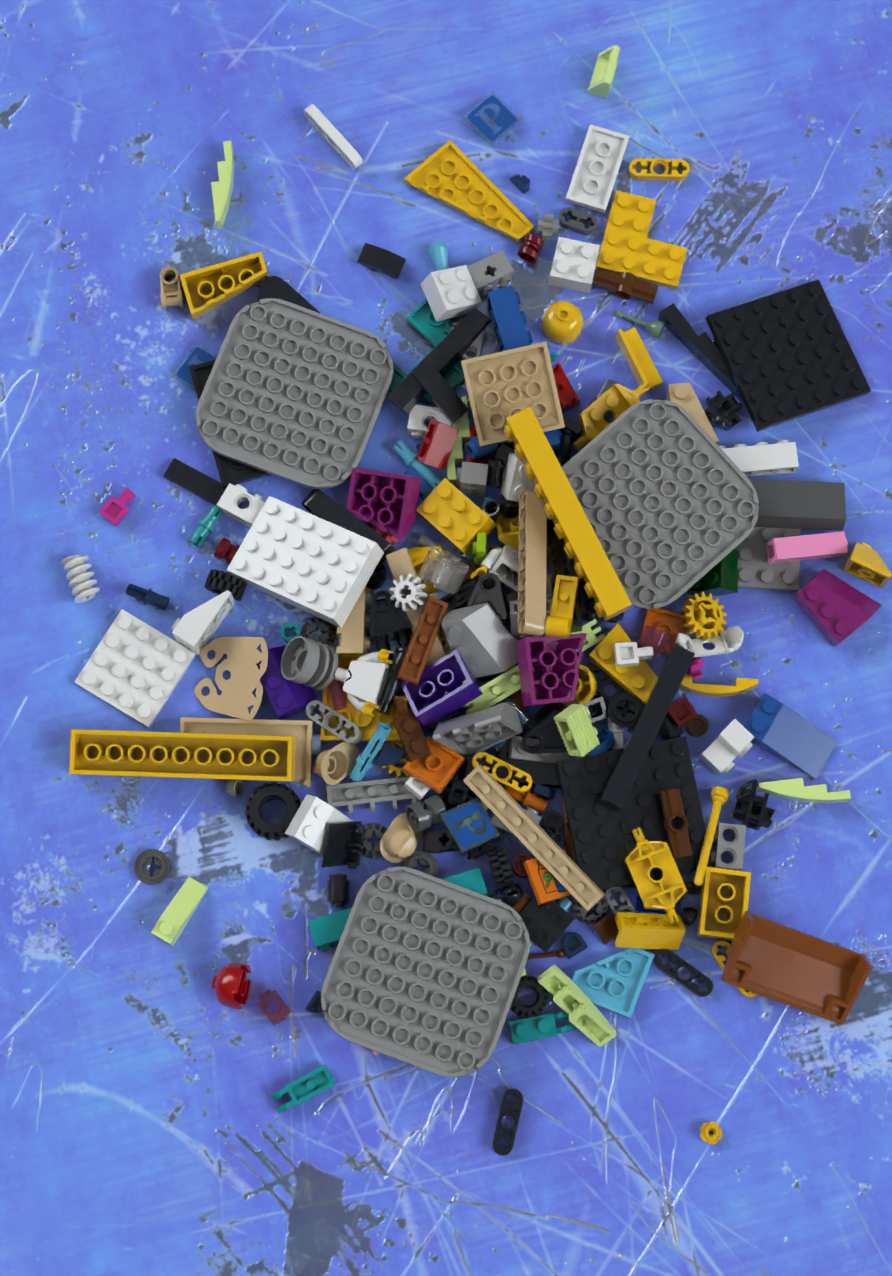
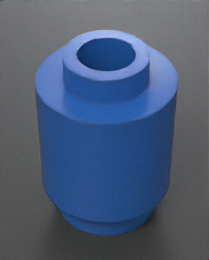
M474 436L465 444V448L472 459L481 458L497 450L499 442L480 446L478 436Z

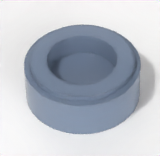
M321 734L312 735V756H318L321 753Z

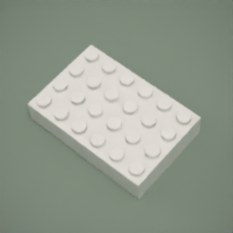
M269 496L229 564L227 571L231 575L243 579L247 585L342 628L384 552L372 540Z

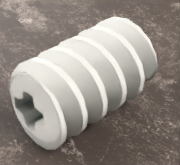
M73 555L61 561L65 565L63 569L67 573V580L70 581L69 586L73 589L72 595L75 596V603L89 601L100 591L99 587H92L97 583L96 579L90 580V577L95 575L94 572H87L92 565L84 564L89 559L88 556Z

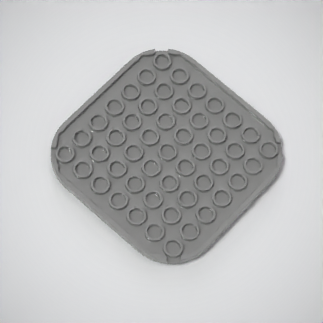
M276 298L260 299L258 302L243 307L230 324L197 405L196 423L199 434L205 444L215 453L312 489H328L338 486L351 477L352 468H358L392 383L393 360L385 343L367 330L285 300Z
M647 399L634 404L562 466L632 606L637 608L658 609L676 601L742 543L752 532L758 519L759 500L751 481L683 407L669 400Z
M387 868L372 875L362 885L356 896L322 986L321 1005L324 1016L330 1027L339 1036L352 1043L440 1076L461 1077L471 1074L481 1068L495 1050L528 959L530 949L529 933L520 915L509 905L412 868Z

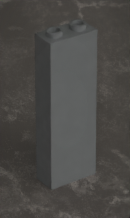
M748 478L753 484L759 500L758 519L755 527L843 531L846 522L844 483Z

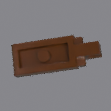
M404 698L395 701L393 706L397 714L393 715V723L409 762L431 755L419 721L415 717L412 708L408 709Z

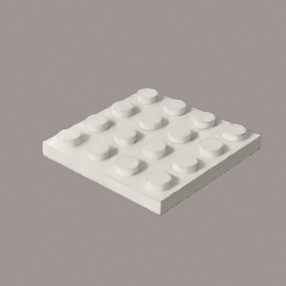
M121 609L74 683L150 728L195 658L196 653Z

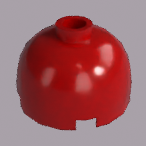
M231 963L224 966L219 971L218 976L215 975L213 977L212 989H215L218 1001L224 1006L241 1010L240 1004H246L251 986V980H247V973L251 974L249 965Z

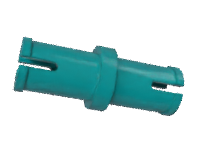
M212 505L203 520H199L197 523L198 527L188 539L192 545L200 548L207 535L214 531V525L224 513L222 510L219 511L220 508Z

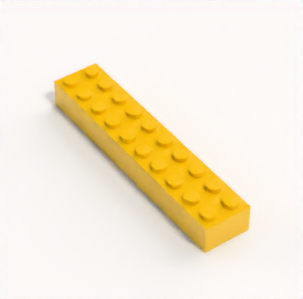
M531 407L506 418L504 433L509 442H514L515 455L519 462L523 460L525 464L524 472L528 480L534 481L535 494L539 501L543 499L545 503L544 511L548 519L554 520V531L559 540L563 538L565 542L564 550L568 558L574 559L576 563L574 570L579 579L583 577L586 583L584 586L586 594L589 598L593 597L596 602L594 609L598 617H603L607 621L629 610L632 604Z
M71 729L69 774L295 781L296 736Z

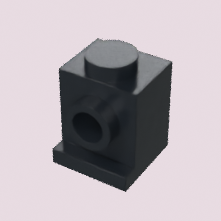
M596 695L584 704L588 710V706L592 705L593 711L589 716L591 723L609 717L607 712L608 703L603 696Z

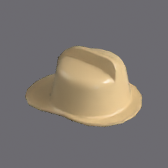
M344 741L332 749L321 752L317 756L313 772L322 777L328 785H336L350 775V772H352L356 765L357 757L360 754L357 745Z
M406 813L398 815L392 821L380 840L382 856L392 863L403 862L408 856L413 854L423 835V831L417 833L413 830Z

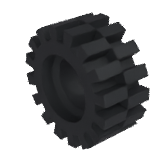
M211 569L204 587L218 595L228 590L232 593L234 600L241 601L247 583L243 579L237 578L238 576L231 575V573Z
M504 846L486 851L496 889L500 890L510 885L514 886L512 871Z
M533 976L521 977L510 1006L511 1010L516 1015L524 1018L540 1014L548 1002L547 989L538 983V979ZM524 988H531L536 993V1001L530 1006L523 1005L519 1000V993Z

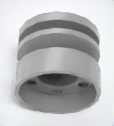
M296 636L290 640L285 647L281 659V673L286 680L304 684L316 690H322L329 686L334 679L338 667V653H336L334 647L316 642L304 636Z

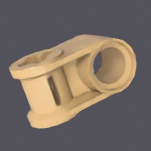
M172 266L164 267L160 272L162 309H166L169 306L184 307L183 291L178 270ZM170 275L176 277L171 282L165 281L166 277Z

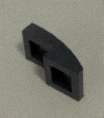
M365 243L357 263L374 272L379 270L397 279L406 259L383 248Z

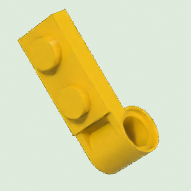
M556 576L550 616L546 620V636L569 638L579 577Z

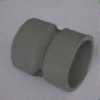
M436 794L423 799L422 802L418 801L406 806L407 819L413 830L417 833L430 828L431 824L435 826L446 821L445 815L447 811L445 805Z

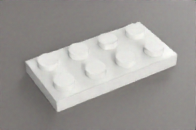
M590 124L565 202L602 213L606 212L630 136Z

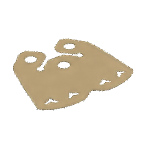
M264 637L216 638L203 647L200 657L204 665L211 668L223 657V654H227V659H224L217 666L215 682L222 693L221 695L217 694V690L209 678L202 679L194 688V693L206 709L250 721L256 715L263 696L260 678L265 673L268 664L266 641ZM260 644V649L262 650V653L259 650H257ZM210 650H214L216 653L214 659L207 657V653ZM262 661L260 664V669H258V666L256 664ZM226 670L231 673V677L228 680L223 679L222 676ZM205 686L210 689L207 696L202 694V688ZM255 688L257 689L255 692L256 697L252 694ZM253 705V708L249 713L248 707H251Z

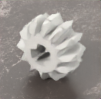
M409 573L407 577L401 574L399 576L400 581L393 580V584L396 587L389 588V591L394 592L390 600H397L395 607L399 608L402 606L403 611H408L409 608L416 610L417 604H424L420 598L427 597V593L422 592L426 588V584H420V577L414 578V574ZM405 590H411V595L405 594Z

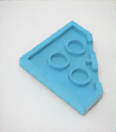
M628 948L575 971L572 981L593 1004L630 1019L654 954L639 948Z

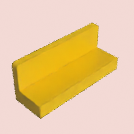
M634 327L625 332L622 329L617 330L615 339L639 386L643 382L647 384L649 390L661 386L663 381L636 328Z
M617 912L615 921L619 932L615 940V946L618 948L678 950L686 929L680 915H677L680 921L670 924L667 914Z

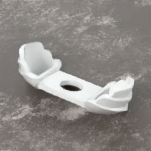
M739 626L728 627L720 633V636L707 640L703 638L691 639L689 634L678 633L676 643L695 653L693 658L728 654L741 647L744 632ZM704 643H711L715 648L713 650H706L702 645Z

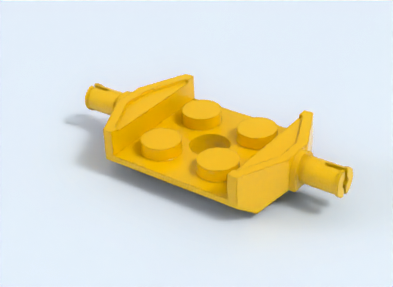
M643 382L635 391L620 384H614L578 415V423L582 427V436L572 443L573 446H576L575 448L579 450L587 442H591L628 408L640 402V397L649 390L647 384ZM607 410L613 413V420L609 423L604 419V413Z
M641 827L637 828V831L636 829L632 830L637 847L624 861L630 870L644 904V909L666 911L670 924L680 921L674 907L675 903L686 893L687 889L667 842L645 840ZM654 868L660 869L663 874L662 878L658 881L650 877V871Z

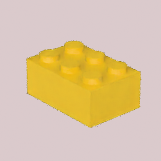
M446 478L440 482L416 509L427 522L467 557L473 552V541H477V533H486L487 536L496 526L495 522Z
M706 867L701 888L697 937L733 941L735 931L745 911H748L751 872Z

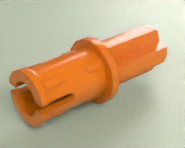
M508 787L505 788V791L513 799L522 803L521 806L526 805L540 813H543L548 803V800L531 793V790L526 793H518Z

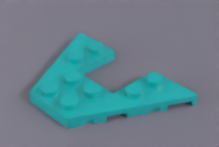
M427 299L406 317V321L434 347L452 331L447 319L436 322ZM429 353L407 375L393 362V379L389 392H392ZM461 358L444 376V379L453 390L465 379ZM427 393L419 400L436 405Z

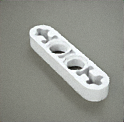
M314 104L309 105L303 110L309 122L352 169H356L363 163L358 152Z

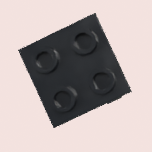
M361 821L329 825L321 867L348 865V868L356 869L360 865L361 855L358 853H362V849L359 847L364 845L366 833L365 825H362Z
M535 896L519 914L527 928L529 939L545 953L575 919L555 901L538 905Z

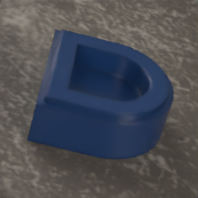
M535 784L531 793L545 800H553L556 791Z
M576 932L567 933L561 941V947L568 959L588 948L582 936Z

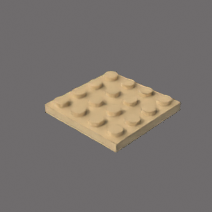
M547 341L461 361L480 446L507 441L508 439L504 433L506 418L528 407H531L543 432L565 428Z

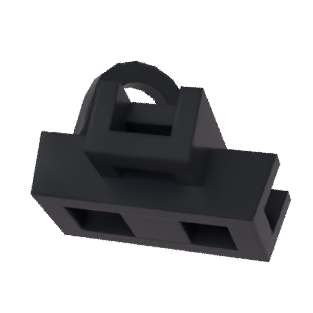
M717 391L716 396L713 398H706V404L709 408L704 410L711 426L723 428L727 431L741 421L735 412L743 404L735 400L734 396L736 394L734 392L724 398L722 393Z
M460 768L440 794L436 792V795L441 798L443 803H446L447 814L454 811L448 809L449 806L456 809L473 803L477 796L472 790H469L467 785L457 782ZM455 792V793L461 794V795H463V796L460 797V796L454 795L453 793Z
M753 779L746 782L738 790L733 817L743 820V825H746V827L759 831L761 826L768 828L772 824L773 820H771V817L775 813V809L766 807L768 793H765L764 798L755 795L759 782ZM753 802L761 804V807L753 805Z

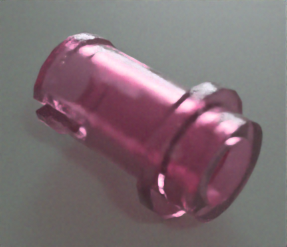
M341 681L330 683L327 689L331 694L334 710H342L348 707L343 691L344 685H342Z

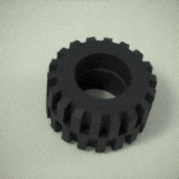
M272 782V784L264 783L262 787L259 788L258 786L255 788V792L249 795V801H246L245 815L250 827L258 836L264 837L266 840L271 841V839H275L278 841L280 838L285 837L286 839L289 837L285 832L298 811L301 802L294 790L288 788L287 785L283 783L278 784L277 782ZM273 799L283 801L287 807L285 818L275 824L265 822L261 816L263 805Z

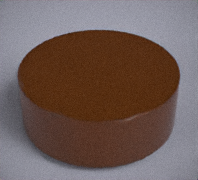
M700 714L686 722V730L693 737L704 735L708 729L707 719Z

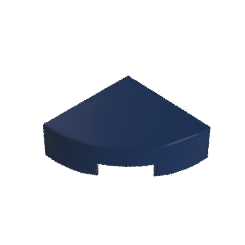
M516 173L510 178V181L523 194L529 190L530 180L526 176L520 177L519 173Z
M385 743L377 765L389 766L395 764L404 757L405 751Z
M317 990L305 1010L312 1013L323 1012L320 991Z

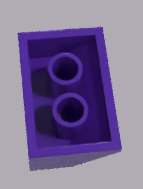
M287 645L268 649L267 669L260 678V682L279 720H284L305 710L308 703L318 700L312 687L288 681L283 677L281 673V659ZM262 661L256 664L258 666V669H260V664Z
M457 649L425 668L417 686L406 681L400 683L415 717L426 728L483 694L474 675Z

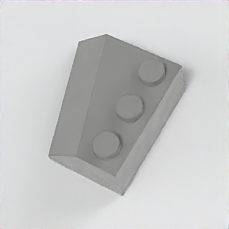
M488 603L455 609L445 613L441 625L452 652L457 649L475 678L505 672L518 663L517 639L503 626L502 620Z
M505 702L439 722L433 734V740L463 757H471L497 743L522 733L523 730L517 709Z

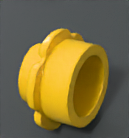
M716 1122L704 1123L700 1128V1137L704 1142L716 1144L718 1139L722 1137V1129L719 1128V1124Z

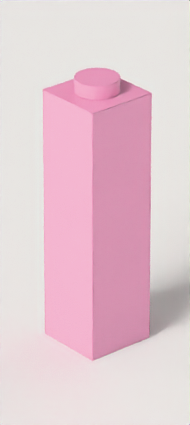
M844 531L773 538L765 543L768 564L840 557L848 553V540L845 538Z

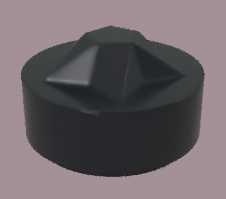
M506 499L501 504L502 514L505 518H515L519 515V502Z

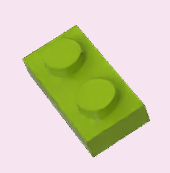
M477 533V541H473L474 565H478V568H481L480 564L488 554L486 533Z

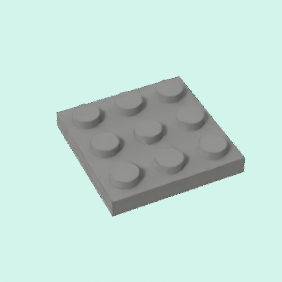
M754 527L749 536L735 548V550H738V588L797 592L799 590L800 561L768 564L765 543L773 538L801 536V529Z

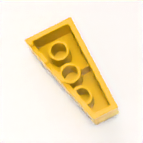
M262 252L180 274L193 321L264 281L265 276H268Z
M617 623L591 652L588 661L594 666L601 668L628 693L637 697L644 706L657 676L645 660L639 659L637 666L616 667L614 644L632 642L619 623Z

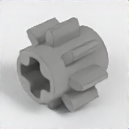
M544 213V218H538L537 234H542V240L552 241V235L558 236L559 220H554V214Z

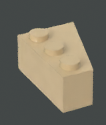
M367 588L363 589L343 627H337L339 647H336V653H367V649H371V638L367 636V627H370L371 614H367V605H371V592H367Z

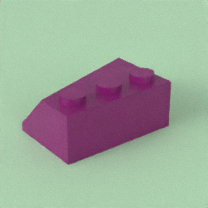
M352 468L346 510L378 527L380 530L391 534L396 539L403 541L416 519L422 478Z
M825 569L821 570L791 596L832 646L840 644L882 606Z
M587 633L570 634L569 638L545 636L524 638L516 641L523 707L574 701L579 677L578 669L583 656L582 648L584 641H586Z

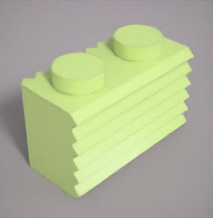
M571 704L554 717L555 723L559 728L558 731L564 740L563 743H565L566 750L570 756L583 757L600 744L597 737V729L592 725L589 718L590 712L584 704Z

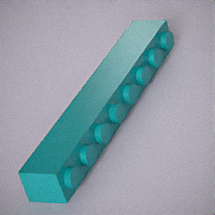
M480 867L442 879L485 896L488 894ZM352 907L308 921L316 949L321 948V951L334 948V943L340 941Z

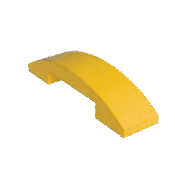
M685 674L679 689L702 697H731L754 689L758 685V679L736 678L733 686L692 683L691 674Z

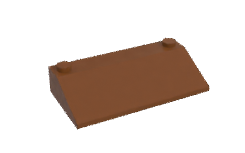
M745 911L735 931L721 980L843 1025L873 967L865 955Z

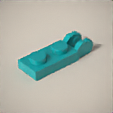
M566 1012L554 1015L550 1013L509 1022L513 1045L558 1036L560 1033L574 1031L575 1027L574 1025H566L556 1029L555 1020L569 1018V1014Z
M325 1064L285 1085V1088L272 1094L270 1097L272 1100H277L284 1094L289 1093L292 1100L277 1108L278 1113H281L335 1086L336 1083Z

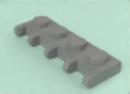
M411 776L326 785L328 804L334 808L348 806L349 814H354L353 806L370 804L371 812H376L375 803L393 802V810L398 809L397 801L412 800L413 804L417 802V797L404 787V784Z

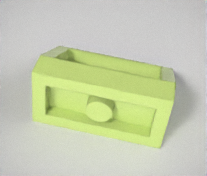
M614 45L599 53L588 94L608 99L619 60V46Z

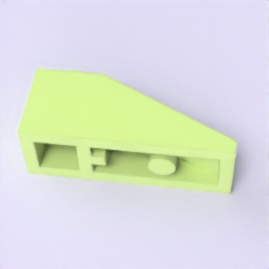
M188 877L159 918L151 933L174 946L207 892L208 887Z

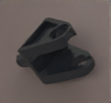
M484 573L479 577L466 607L488 603L502 620L504 626L505 620L510 616V605L505 583L500 581L499 577L494 573ZM488 577L494 579V588H491L487 585Z
M385 590L376 592L372 597L371 644L372 646L376 645L378 652L381 649L391 651L389 641L397 639L399 647L406 649L405 647L408 648L411 640L410 636L412 635L411 623L402 609L395 607L396 600H390L392 595ZM385 603L388 606L385 608L379 607V604ZM392 653L388 655V660L394 658Z
M556 703L547 704L522 722L523 732L520 735L522 736V747L526 752L531 754L568 753L554 720V717L568 706L559 708ZM533 726L528 731L524 732L527 727ZM528 738L539 739L538 744L535 746L526 744Z

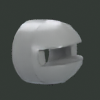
M230 779L226 782L227 789L225 791L228 795L236 797L242 795L244 790L242 780Z

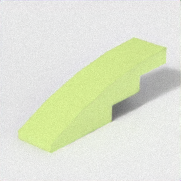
M223 141L225 161L217 162L219 181L211 182L217 229H222L233 190L234 156L232 141Z
M462 396L461 400L467 406V396ZM468 411L452 425V427L459 429L447 462V480L453 485H456L455 465L462 464L463 461L462 444L469 442L470 439Z
M803 778L759 783L756 791L768 793L778 798L799 802L840 803L848 802L851 799L850 790L828 793L826 784L804 786Z
M555 964L538 976V983L553 995V1001L569 1014V1021L597 1046L602 1047L617 1036L616 1031L591 1000Z

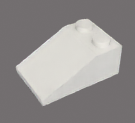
M227 590L184 614L182 619L178 618L172 627V634L176 641L199 656L203 647L206 646L235 604L232 593Z
M306 794L285 834L323 856L329 825L353 821L318 797Z

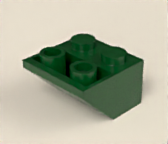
M732 550L689 588L687 594L694 595L704 592L705 595L711 593L714 596L738 593V550Z

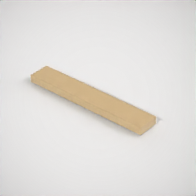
M405 547L386 555L394 579L400 581L399 576L401 574L407 577L409 573L414 574V578L418 577L408 548ZM405 590V594L411 595V590ZM421 597L420 599H422L425 604L426 598ZM417 604L416 610L409 608L406 611L413 633L424 604ZM437 633L426 662V668L446 656L439 633Z

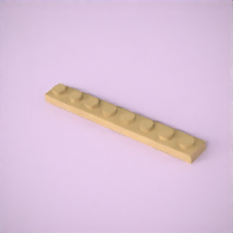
M481 764L463 780L587 911L605 895Z

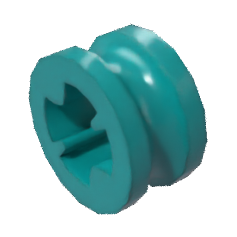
M286 623L281 628V636L286 643H289L294 638L293 636L286 637L287 632L285 631L287 629L290 631L295 629L294 633L296 636H301L300 629L295 623Z

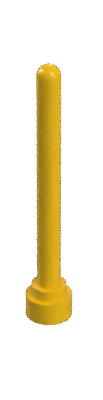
M715 786L711 790L710 798L713 805L694 878V884L697 886L703 883L721 806L728 800L729 791L724 787Z

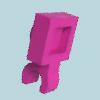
M126 488L118 499L111 496L99 513L117 527L130 511L126 505L135 498L134 493Z
M701 657L693 658L686 674H691L694 680L703 677L699 670L704 667Z

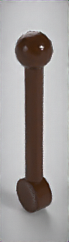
M559 949L556 952L529 954L528 959L554 956L562 958L565 953L562 949Z

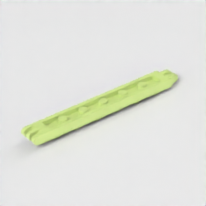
M596 619L583 625L582 631L570 633H587L582 652L606 637L605 634H601L598 637L595 636L596 633L602 630L600 626L594 630L591 629V626L597 623ZM519 665L481 686L480 689L483 694L462 706L465 707L471 703L472 708L465 711L466 714L489 708L520 690Z

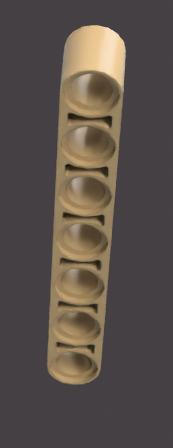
M523 490L519 499L518 632L520 634L541 637L545 632L547 515L544 511L545 503L543 499L539 501L535 492Z

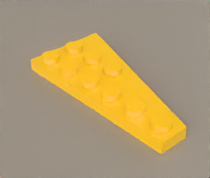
M451 140L404 178V183L518 243L535 228Z

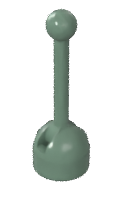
M622 310L615 311L617 318L623 317L645 326L651 336L660 338L665 326L664 322L654 320L646 323L624 314Z

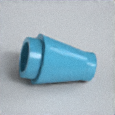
M444 241L430 244L428 246V254L436 270L448 269V246H445Z

